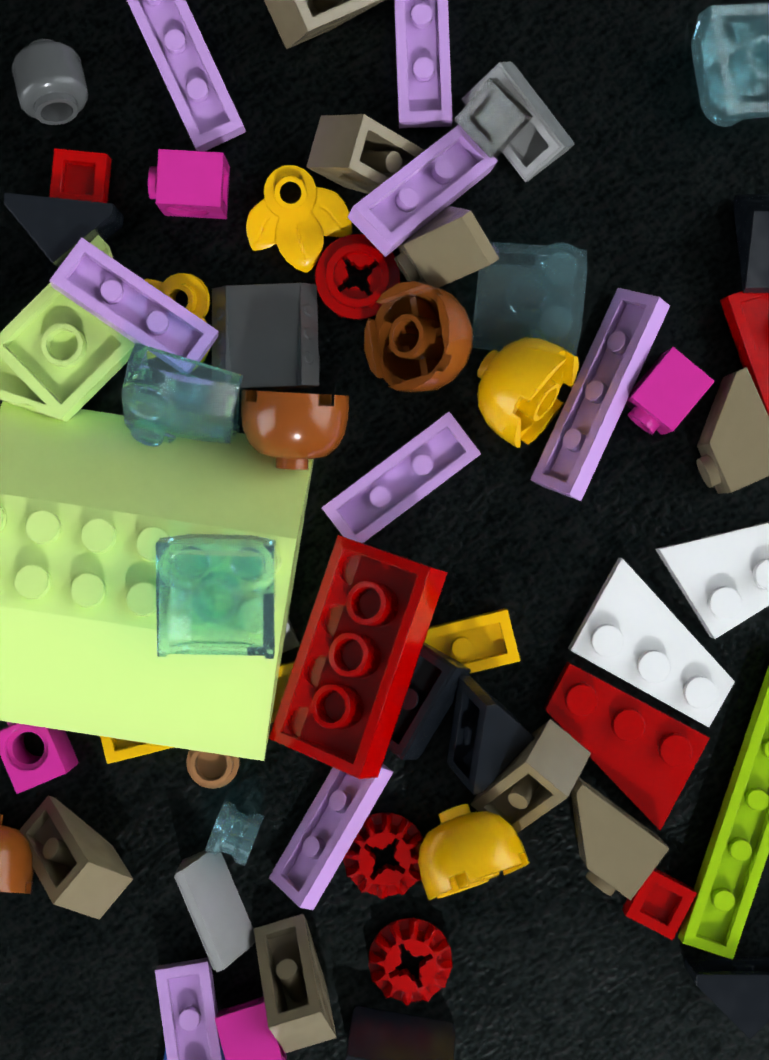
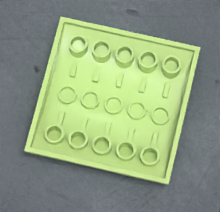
M2 401L0 406V721L265 761L314 459H308V470L276 468V458L257 452L249 444L246 435L243 433L80 409L71 419L65 422Z

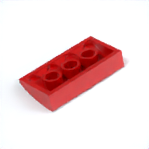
M338 535L269 739L358 779L378 778L448 572Z

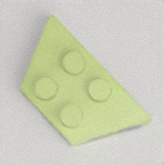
M97 235L90 243L113 258L110 246ZM49 283L0 332V400L67 422L141 347L55 290Z

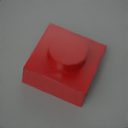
M54 148L49 197L108 203L112 159L106 153Z
M655 868L630 901L627 898L622 911L626 917L673 940L697 892L693 887Z

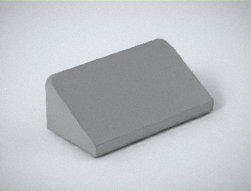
M511 61L499 62L462 98L463 102L525 182L531 180L574 146L571 137Z
M211 847L183 859L175 872L174 878L213 970L219 972L227 968L253 946L255 936L253 926L222 852L218 847Z

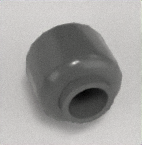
M39 39L33 41L16 54L12 63V72L21 109L30 117L38 119L41 123L47 125H61L72 121L78 112L84 108L88 100L87 85L81 59L74 49L61 42Z

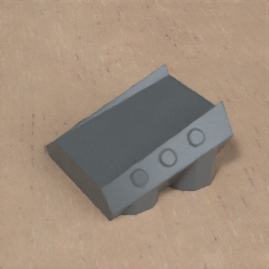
M279 283L230 285L212 288V327L219 331L218 338L212 345V391L242 393V390L287 392L319 387V373L321 369L318 351L316 284Z

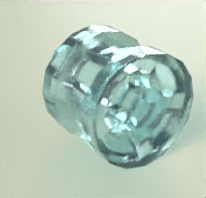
M224 801L205 851L213 855L224 852L231 855L235 863L245 866L264 815L256 812L246 815L237 811L235 804Z

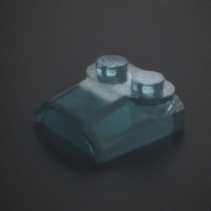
M769 3L709 6L698 14L696 29L691 40L699 99L705 116L712 123L722 127L733 126L743 119L769 117Z
M490 242L499 260L490 266L478 270L472 324L473 348L500 351L507 344L528 337L550 341L576 356L583 320L587 280V250L577 249L567 243H554L542 246Z
M135 343L128 359L122 388L124 422L134 439L152 447L160 446L162 442L171 443L176 437L208 442L232 443L240 431V426H238L239 391L243 375Z
M186 534L159 538L156 542L157 657H166L168 654L265 656V659H274L276 571L278 564L276 540L254 535Z

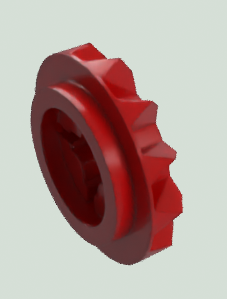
M363 234L347 235L332 242L320 256L315 273L317 290L323 303L340 317L362 321L377 315V311L382 306V304L376 303L382 293L400 283V270L394 260L393 252L385 257ZM346 259L351 266L354 265L359 271L365 268L370 269L375 264L377 265L367 277L369 292L372 295L368 296L365 291H361L357 286L339 291L349 279L347 265L344 262Z
M376 813L369 815L343 858L347 877L351 878L361 893L368 892L377 895L381 899L397 894L404 895L410 887L421 879L418 858L420 846L424 840L422 834L411 821L398 814ZM397 838L394 858L402 868L386 863L382 869L378 868L376 873H373L376 856L366 844L372 848L376 846L383 850Z
M405 918L388 924L376 935L369 951L368 961L372 982H375L382 990L386 999L392 997L402 1001L406 1006L415 1001L424 1000L429 1002L435 993L441 988L446 987L447 979L453 968L452 953L446 937L437 927L421 919ZM400 944H404L406 951L409 950L413 957L421 955L425 957V959L419 962V979H416L415 975H411L407 968L402 970L396 969L402 963V947Z

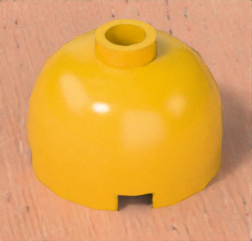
M528 337L507 344L499 352L496 350L489 352L481 362L477 372V376L481 379L477 393L478 407L487 425L497 435L516 448H520L521 441L527 445L533 442L547 428L562 407L563 402L557 399L563 383L572 388L579 369L578 357L550 341Z
M468 804L459 805L438 814L441 824L426 834L420 846L418 858L421 880L428 900H433L436 897L439 899L489 882V879L498 876L500 871L507 875L530 863L522 841L509 822L502 816L490 811L471 813Z

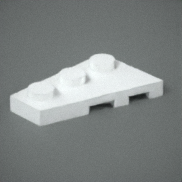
M769 521L751 527L702 537L701 539L655 549L711 638H718L769 606Z
M618 558L568 649L703 725L710 727L735 681L624 559Z

